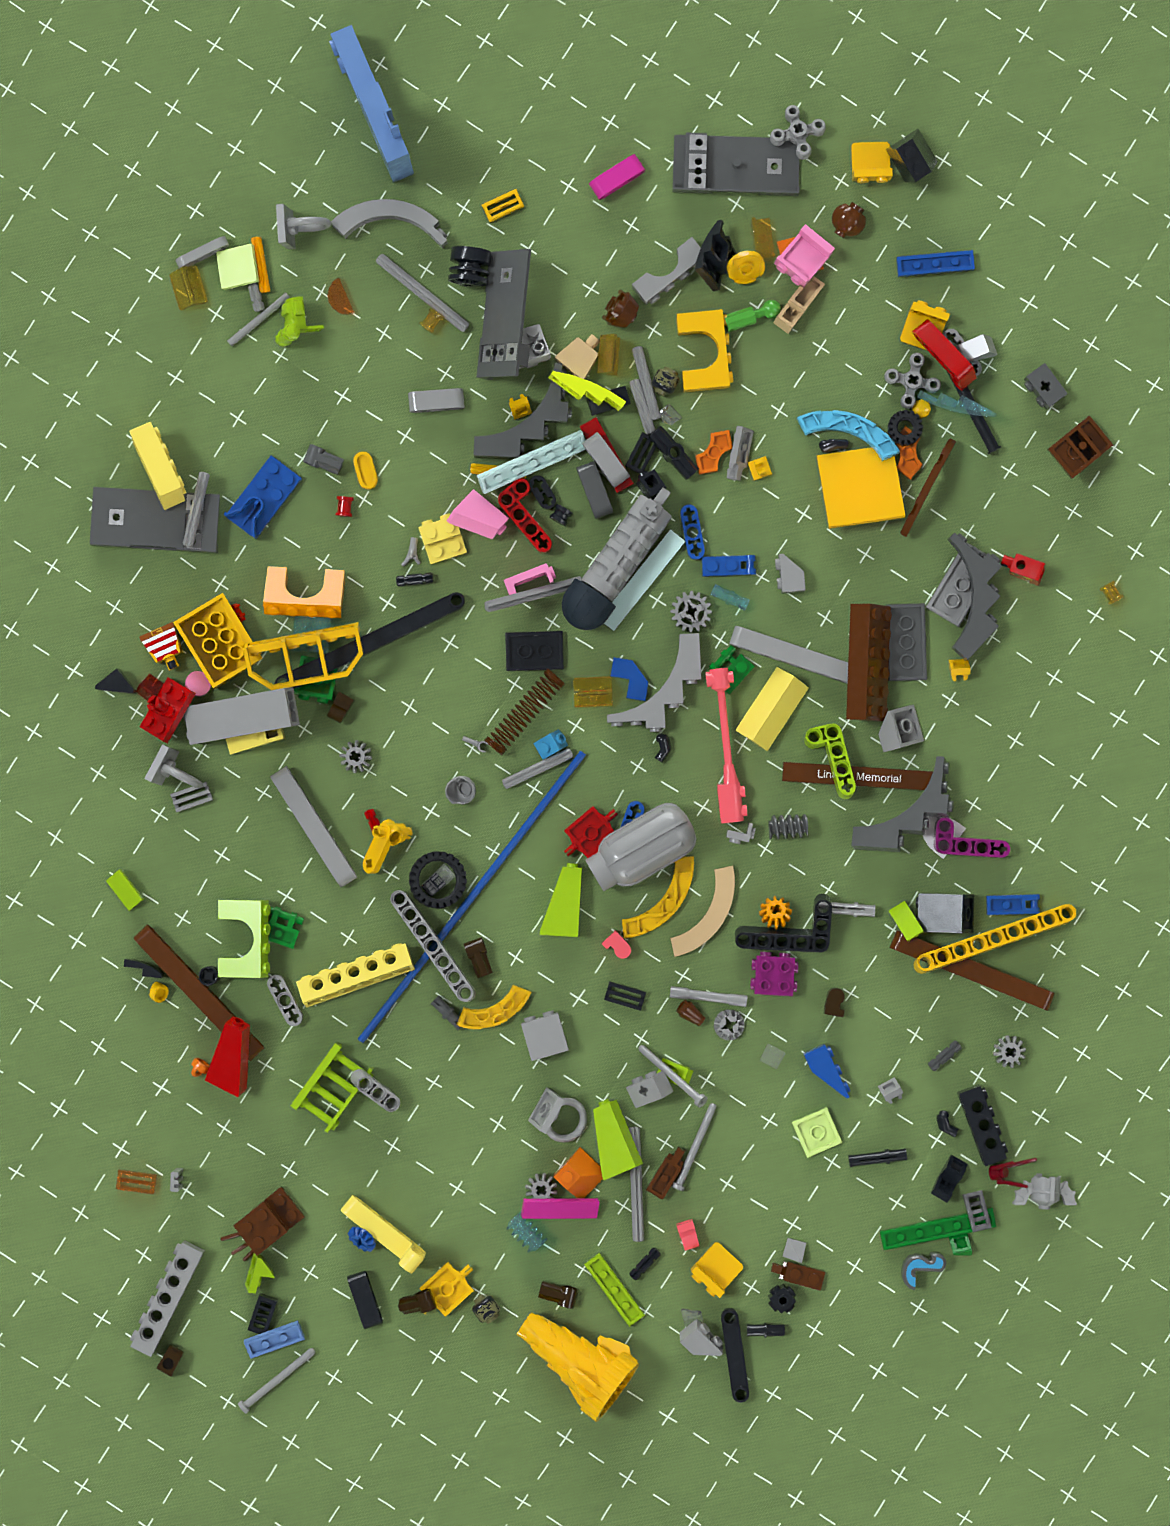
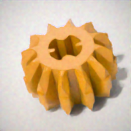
M776 896L773 897V901L767 898L766 904L762 903V910L759 911L762 923L768 922V928L775 925L776 930L779 924L785 927L786 922L791 920L789 915L792 914V910L789 909V902L784 903L783 897L779 901Z

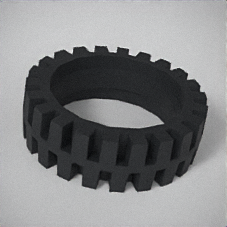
M436 851L421 856L414 863L409 873V885L414 898L429 908L439 909L454 904L461 898L466 888L467 879L463 864L447 852ZM433 861H441L447 863L453 869L456 875V884L449 896L435 899L423 892L419 876L426 864Z

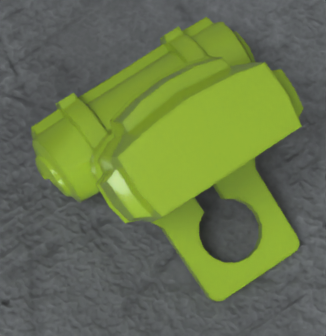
M303 296L289 298L282 305L281 316L285 321L284 328L275 336V342L282 347L288 346L297 340L300 333L320 332L324 329V325L306 326Z

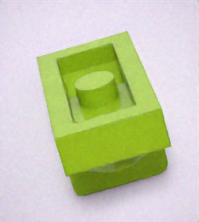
M662 1058V1062L689 1084L693 1070L682 1064ZM667 1076L669 1082L676 1084Z
M253 1253L245 1282L248 1293L256 1294L257 1287L261 1285L262 1277L275 1278L271 1267L261 1253L258 1256Z

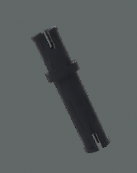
M906 1148L891 1151L884 1149L882 1152L848 1155L849 1165L853 1167L907 1161Z

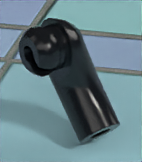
M847 439L822 440L819 443V448L822 452L829 453L836 449H847L849 442Z
M660 733L656 736L660 750L655 759L663 763L671 751L670 738L666 734Z

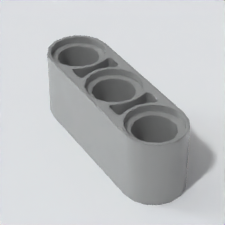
M461 388L408 393L410 413L460 410L465 408L464 392Z
M598 432L582 443L614 488L630 477Z
M357 1069L351 1074L350 1079L355 1087L386 1111L394 1112L399 1108L400 1099L366 1071Z

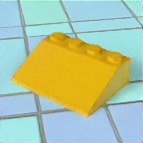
M223 593L173 622L214 690L247 670L243 648L245 643L252 642ZM249 654L251 666L263 659L261 655L250 656Z

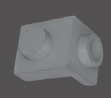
M748 823L746 834L727 830L726 837L730 838L729 842L740 844L741 841L749 842L750 839L754 838L756 828H752L753 823Z

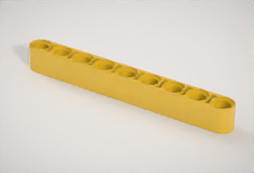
M1064 904L924 953L914 961V969L920 974L928 973L1067 924L1075 918L1076 909L1070 904ZM1062 910L1069 912V918L1063 917ZM1044 916H1049L1052 919L1051 925L1045 923ZM1027 922H1031L1034 925V931H1030L1027 928ZM1009 928H1013L1016 931V937H1012L1009 934ZM992 934L998 936L999 943L992 942ZM973 941L980 942V950L974 948ZM956 947L963 949V956L956 954ZM938 953L945 955V962L938 960ZM921 959L927 961L928 968L920 966L919 962Z

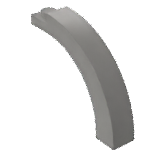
M379 199L366 201L346 209L331 221L332 227L345 239L353 231L367 223L377 220L395 219L419 227L442 249L448 244L445 232L440 228L436 229L440 224L434 216L414 204L399 200Z

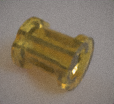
M430 308L429 314L419 324L433 334V329L444 318Z
M1115 581L1099 589L1103 591L1108 599V605L1124 597L1117 590Z

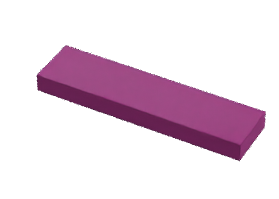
M598 1198L523 1199L521 1217L522 1219L597 1218L600 1202Z

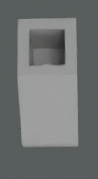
M779 554L778 559H775V568L780 573V578H777V589H781V594L804 592V571L784 554Z
M698 1319L694 1320L680 1332V1343L693 1355L721 1356L723 1354L722 1340L717 1335L714 1336L710 1332L709 1327Z

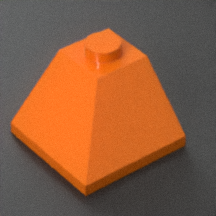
M581 1147L576 1150L553 1176L576 1198H585L603 1179L601 1166Z

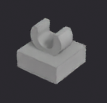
M895 1077L878 1086L886 1102L888 1101L892 1104L891 1099L897 1096L899 1099H902L901 1094H903V1091Z

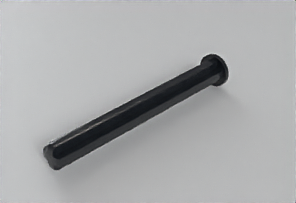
M953 383L989 451L987 454L989 455L1002 448L996 442L968 386L961 391Z

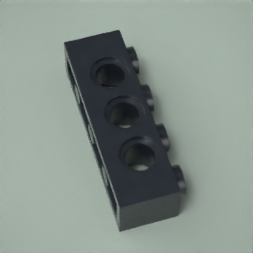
M978 1084L958 1091L957 1095L983 1165L988 1166L1007 1159L1006 1153H1008L1005 1142L1001 1143L999 1135H1002L999 1125L994 1124L992 1118L995 1117L993 1108L987 1105L986 1099H988L986 1089L981 1088ZM979 1101L982 1104V1108L977 1112L973 1111V1103ZM981 1120L988 1121V1127L984 1130L979 1128ZM988 1138H994L995 1144L991 1148L986 1147L985 1144Z

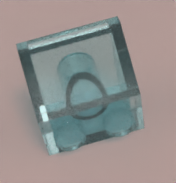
M295 616L293 634L330 628L333 626V618ZM322 640L324 654L330 652L331 642ZM306 643L301 644L298 648L291 649V651L319 653L317 644L308 646Z

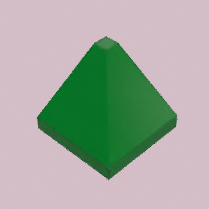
M968 1233L949 1237L953 1255H972Z

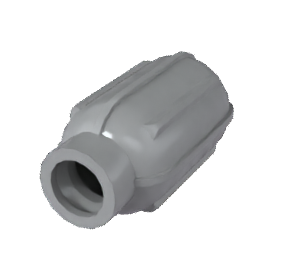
M664 803L607 835L600 843L598 853L587 858L585 861L603 891L616 884L632 886L686 856L695 847L697 838L693 825L683 810L676 804Z

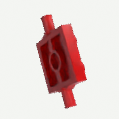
M592 806L564 831L570 837L572 844L564 850L567 853L566 855L569 857L576 850L582 852L587 858L596 854L602 840L614 832L610 821L618 815L617 813L612 815L615 810H611L604 816Z

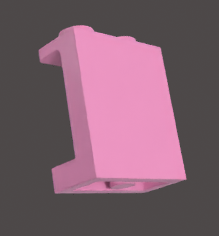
M805 224L795 239L776 258L774 264L781 273L789 275L793 283L804 288L833 254L835 248Z
M547 563L507 578L504 580L509 595L517 593L515 590L516 586L544 575L547 576L549 583L552 584L554 583L553 579H556V575L552 566L548 567Z

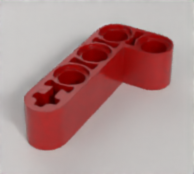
M926 319L912 331L920 344L950 374L951 380L959 390L962 391L977 379L971 363L930 320Z
M518 479L500 493L498 503L539 553L546 554L552 548V541L520 503L529 494L530 485L527 480ZM518 484H525L527 490L524 493L517 492L516 486ZM507 495L512 498L511 504H502V498ZM515 511H523V519L516 520L513 516ZM534 525L537 528L536 533L533 535L526 533L527 526ZM542 533L540 539L543 542L548 541L547 548H539L540 542L537 539L534 542L532 539H535Z

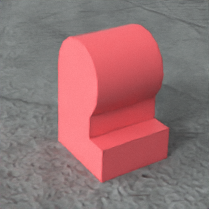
M616 930L601 943L606 949L611 946L616 956L621 959L627 958L631 953L630 945Z
M693 1219L677 1223L676 1226L684 1250L687 1251L700 1247Z

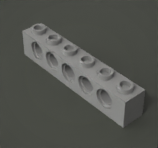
M185 1240L182 1244H177L173 1252L176 1256L173 1262L169 1260L164 1270L167 1274L164 1279L160 1278L156 1286L158 1292L156 1296H151L147 1304L150 1308L147 1314L143 1312L138 1322L141 1326L138 1331L134 1330L130 1338L133 1341L130 1347L150 1357L154 1354L205 1250ZM179 1259H186L188 1261V1267H181L179 1265ZM171 1276H177L179 1278L178 1285H174L170 1282ZM162 1293H168L171 1301L164 1302L161 1298ZM153 1311H160L162 1319H155ZM151 1328L154 1333L153 1336H146L144 1329Z

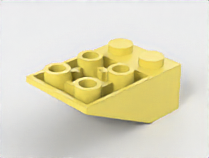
M283 728L227 738L226 742L231 755L286 738Z

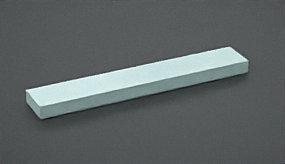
M581 430L477 475L482 492L484 494L586 450L582 445L585 441L583 432Z
M671 529L612 602L616 608L604 623L611 630L614 631L685 543Z

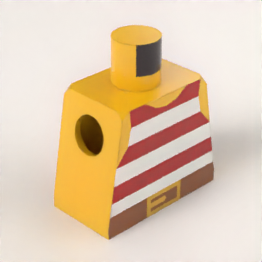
M173 622L139 637L156 663L159 664L165 661L169 671L179 667L175 656L183 653L177 628Z

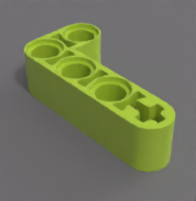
M827 724L809 729L804 738L805 745L811 749L825 746L837 794L842 799L851 798L855 792L856 784L841 728L837 724ZM833 730L836 732L837 737L831 738L827 732ZM816 735L818 737V741L812 742L809 740L808 736ZM839 749L842 752V754L840 756H835L832 753V750ZM844 767L846 773L839 774L837 768ZM844 780H846V787L850 788L849 792H846L845 789L842 790L844 787Z

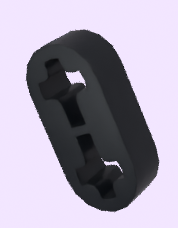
M536 475L532 477L529 481L530 490L539 505L545 510L552 509L556 504V498L546 480L542 476ZM534 480L543 482L541 484L542 492L537 487L533 488ZM545 493L548 498L552 497L553 500H551L550 506L542 503L544 501L542 494Z

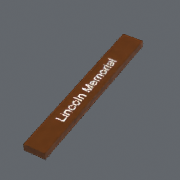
M783 762L782 781L835 784L830 765ZM851 766L856 786L925 790L933 774V771ZM838 767L837 772L839 774H845L846 769L844 767Z

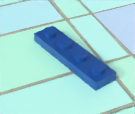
M973 250L896 257L898 277L973 271L975 269Z

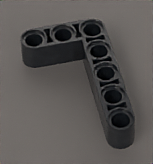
M819 894L815 897L812 929L778 928L776 930L775 927L740 926L735 930V943L742 949L825 952L830 945L831 899L827 894ZM821 902H826L828 904L824 908L818 906ZM820 920L826 921V924L823 926L817 925ZM747 935L748 938L746 940L739 939V936ZM760 936L767 937L765 941L758 940ZM782 936L787 938L784 942H779L777 940L779 937ZM801 937L806 939L803 943H799L796 940ZM822 938L825 941L822 944H818L816 940Z

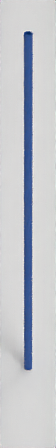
M581 750L437 935L441 942L584 759L586 754ZM433 941L429 946L431 952L435 951L438 947L436 941ZM426 952L423 953L414 965L415 970L410 971L358 1037L360 1042L364 1043L428 961L429 956Z

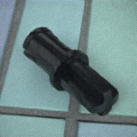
M766 1322L755 1325L747 1324V1336H764L766 1338V1336L785 1335V1325L766 1324Z

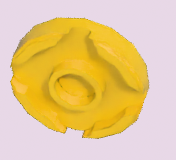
M755 251L739 252L729 260L727 265L729 278L737 284L752 283L756 281L759 275L761 277L765 271L764 259Z

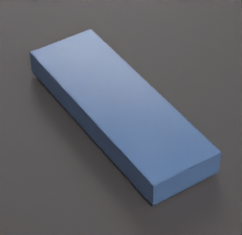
M295 1321L244 1339V1345L250 1359L305 1340V1336L299 1321Z

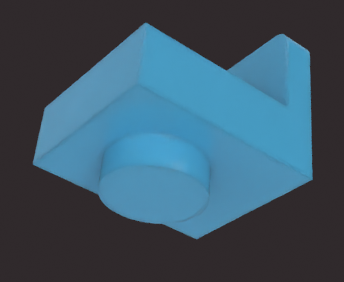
M559 729L533 743L542 760L568 746L565 736Z

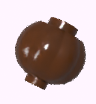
M853 202L850 205L844 203L836 207L832 214V224L836 229L834 233L842 238L859 235L866 226V217L862 214L864 209Z

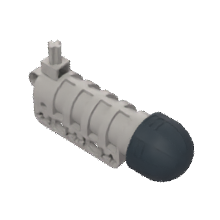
M664 487L654 500L648 499L643 495L638 497L581 581L575 578L564 593L562 612L565 619L575 628L581 630L596 629L606 622L616 608L612 603L613 600L624 588L672 518L662 507L671 494Z

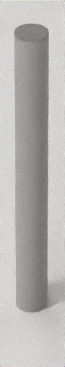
M287 293L283 294L227 340L231 347L280 308L290 298Z

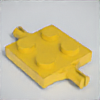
M447 1262L419 1289L421 1291L431 1289L437 1305L436 1309L446 1317L474 1291L465 1278L473 1271V1268H470V1265L467 1264L465 1268L458 1271Z

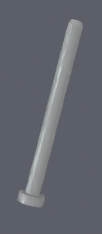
M644 1045L639 1046V1052L661 1071H664L673 1082L695 1100L694 1104L700 1108L707 1102V1096L696 1092Z
M711 1103L677 1181L673 1182L671 1187L684 1191L685 1187L683 1184L717 1108L715 1104Z
M313 1348L308 1349L246 1401L241 1400L238 1403L241 1410L245 1414L248 1413L250 1406L315 1355L316 1351Z

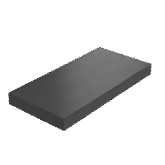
M925 603L886 604V606L891 607L892 613L890 620V674L888 681L927 680Z

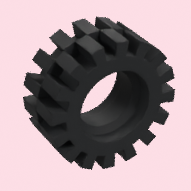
M912 410L898 411L891 417L887 426L890 438L901 446L915 443L921 436L923 429L922 419ZM901 421H908L912 424L913 429L910 434L903 435L898 431V424Z

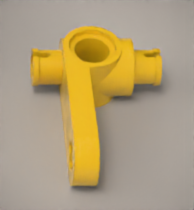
M391 819L384 820L379 826H374L372 830L374 838L363 860L364 871L368 874L378 873L390 846H395L406 839H411L410 836H412L413 832L410 827H406L403 823H395Z

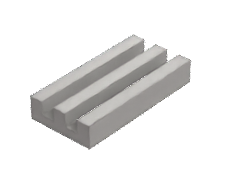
M204 782L201 787H205V791L178 800L177 796L200 788L190 787L170 794L176 812L212 801L213 797L208 783ZM205 794L208 796V798L179 807V803Z
M176 1168L171 1172V1192H178L183 1188V1183H180L183 1180V1176H179L183 1173V1168Z

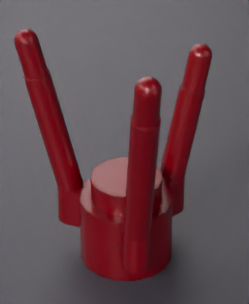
M1037 1158L991 1165L989 1167V1177L992 1181L997 1180L998 1185L1006 1184L1028 1188L1026 1184L1008 1181L1005 1178L1009 1175L1008 1168L1036 1162Z

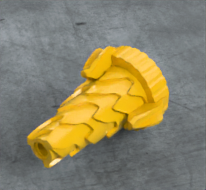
M532 1312L516 1334L527 1342L537 1355L548 1362L546 1366L561 1377V1381L569 1387L575 1400L581 1407L580 1410L595 1422L599 1421L617 1400L639 1366L638 1360L631 1356L630 1347L627 1344L600 1335L597 1338L598 1344L595 1346L583 1336L579 1338L568 1328L560 1327L545 1317Z

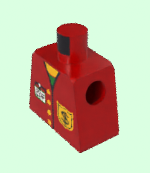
M1017 553L1015 558L1004 554L1001 561L1002 566L1010 569V575L1039 586L1046 569L1045 563ZM1020 564L1025 565L1024 569H1018L1017 567Z

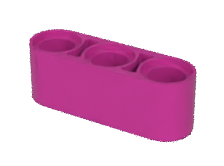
M633 154L593 179L589 185L597 198L602 200L643 174L646 170L636 154Z

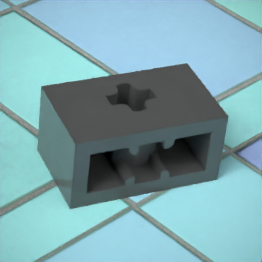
M1045 363L1024 378L1025 387L1029 392H1034L1037 396V403L1042 408L1045 407L1046 410L1068 394ZM1046 384L1048 386L1047 389L1042 391L1040 389L1041 386Z

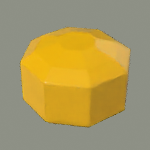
M921 399L916 401L911 410L922 419L929 415L931 407L929 402Z

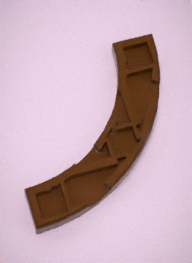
M950 438L943 448L937 463H935L915 501L911 513H909L900 532L901 535L907 537L927 496L956 443L955 440Z

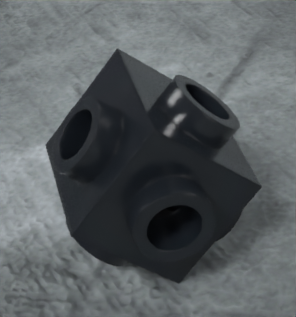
M784 1284L776 1285L769 1291L768 1297L771 1301L768 1304L775 1312L779 1310L781 1314L784 1311L788 1313L795 1307L794 1303H796L794 1297L796 1294L790 1286L786 1288ZM781 1297H785L786 1301L780 1303L779 1299Z

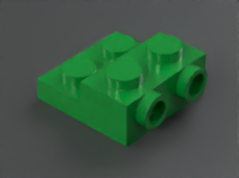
M301 655L299 667L317 658ZM336 669V670H334V671H332V672H330V673H328V674L337 673V672H338V669ZM336 679L305 684L295 689L294 694L298 695V699L309 701L310 697L316 698L318 703L328 704V701L333 702Z

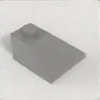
M914 704L887 711L878 734L883 752L924 741Z

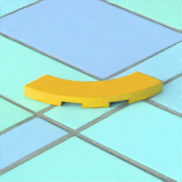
M512 985L508 994L493 1006L484 1009L463 1007L457 1026L468 1029L498 1026L519 1012L532 992Z

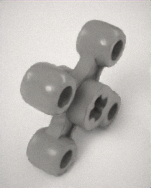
M790 105L785 110V119L790 123V127L786 130L774 129L770 134V141L774 146H780L785 141L796 144L797 157L801 160H806L811 154V147L806 142V138L810 135L822 136L825 133L826 124L823 120L816 119L811 124L806 125L803 121L799 120V108L795 105Z
M916 352L910 356L909 372L902 374L896 369H888L884 374V379L888 384L900 383L904 386L905 394L900 400V404L904 409L914 407L916 403L915 391L917 389L923 388L929 393H936L941 387V383L937 378L925 379L920 375V368L925 362V358L921 353ZM914 358H919L920 363H915ZM889 374H894L895 379H890ZM909 377H911L912 379L916 378V385H914L913 383L909 384ZM930 383H935L936 388H931ZM905 399H910L911 404H906Z

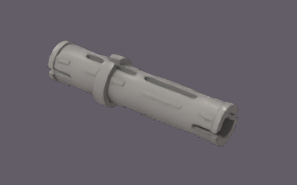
M821 902L818 906L824 908L828 904L826 902ZM831 902L832 914L853 915V917H875V905L858 904V902H854V904Z

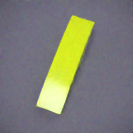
M553 371L548 377L578 400L585 395L598 406L604 400L618 411L626 403L625 400L611 391L577 376Z

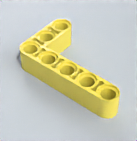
M352 1195L341 1208L343 1214L358 1226L367 1230L373 1238L399 1257V1265L407 1272L413 1274L424 1260L426 1252L355 1195Z

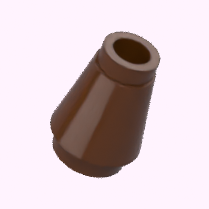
M683 1000L676 1010L679 1017L697 1026H700L705 1020V1016L691 1001Z

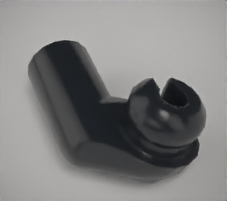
M940 1111L936 1118L938 1128L955 1137L959 1129L950 1125L949 1113L947 1111Z

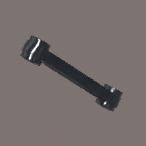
M726 1308L721 1313V1322L733 1399L738 1403H743L749 1398V1387L739 1318L735 1309ZM729 1312L735 1315L732 1321L724 1319V1316ZM739 1389L746 1391L745 1396L742 1398H738L735 1395Z

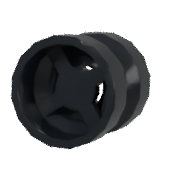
M214 966L202 968L198 975L200 982L206 986L214 985L220 980L218 969Z

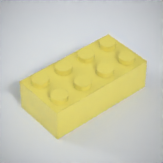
M148 422L130 430L134 447L163 509L166 510L184 502L183 494H186L184 483L180 475L178 476L176 466L173 460L170 459L168 449L161 439L158 428H153L151 422Z

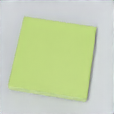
M253 244L216 252L221 289L227 290L259 282Z
M827 1107L792 1122L807 1158L842 1143Z

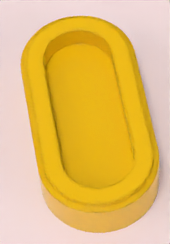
M359 452L353 459L357 478L362 488L370 490L375 488L378 483L373 459L369 453Z

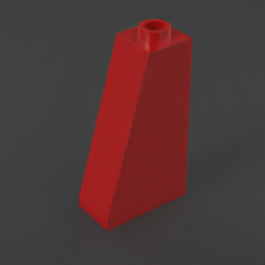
M233 1016L225 1023L205 1081L236 1097H239L246 1091L248 1078L250 1024L244 1022L243 1019Z

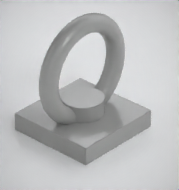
M276 204L278 243L287 249H296L295 235L298 232L321 231L331 226V221L327 218H296L293 215V210L285 204Z
M163 744L144 778L162 786L165 778L171 775L195 788L203 786L200 780L175 767L176 763L174 761L179 751Z
M546 1087L528 1121L554 1141L565 1143L575 1140L583 1133L587 1124V1113L579 1101L573 1098H562L556 1092ZM561 1106H572L579 1113V1124L570 1134L560 1135L552 1129L551 1124L557 1119Z

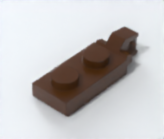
M678 1147L673 1155L669 1153L665 1157L646 1188L648 1192L662 1200L664 1199L682 1169L684 1162L680 1159L685 1150Z
M783 1261V1265L772 1263L771 1272L780 1274L779 1279L821 1291L825 1271L790 1261Z

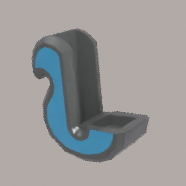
M930 1252V1259L917 1253L908 1255L903 1261L901 1268L903 1282L909 1289L915 1290L916 1271L942 1272L947 1264L944 1256L939 1252Z

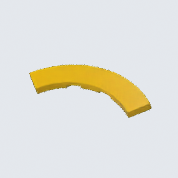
M694 856L682 857L675 861L674 874L670 886L662 899L654 907L638 916L622 919L623 939L643 935L665 923L678 910L687 896L694 871Z

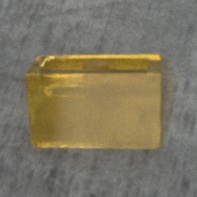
M751 218L750 224L754 251L763 258L775 257L770 218Z
M197 265L181 267L169 275L180 310H185L192 305H201L208 302Z
M617 334L600 335L597 371L599 374L617 376L620 337H617Z
M611 676L573 679L575 708L613 706Z

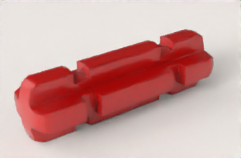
M374 809L364 812L366 819L369 820L368 823L371 830L374 829V826L380 825L378 818L375 817Z

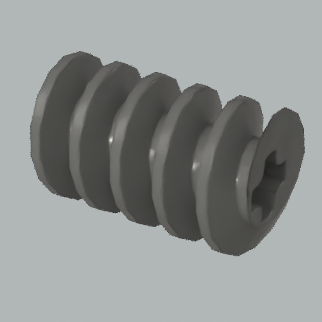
M795 814L793 820L791 815H787L786 820L783 815H780L778 820L775 815H772L771 820L768 822L769 839H772L773 834L776 835L777 839L780 838L781 834L787 839L789 833L793 839L796 833L799 834L800 838H803L804 833L808 837V819L806 814L802 815L801 820L798 814Z

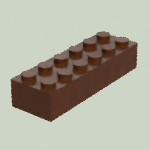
M850 604L847 720L883 722L887 714L888 677L890 674V620L892 617L890 606Z

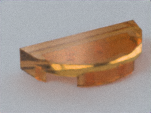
M337 278L331 283L328 290L329 304L340 314H354L341 281Z

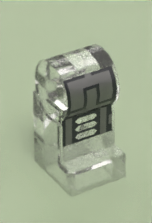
M444 863L421 885V888L426 895L432 897L453 880L456 875Z

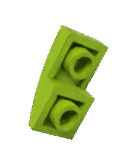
M905 901L888 910L907 942L924 932Z

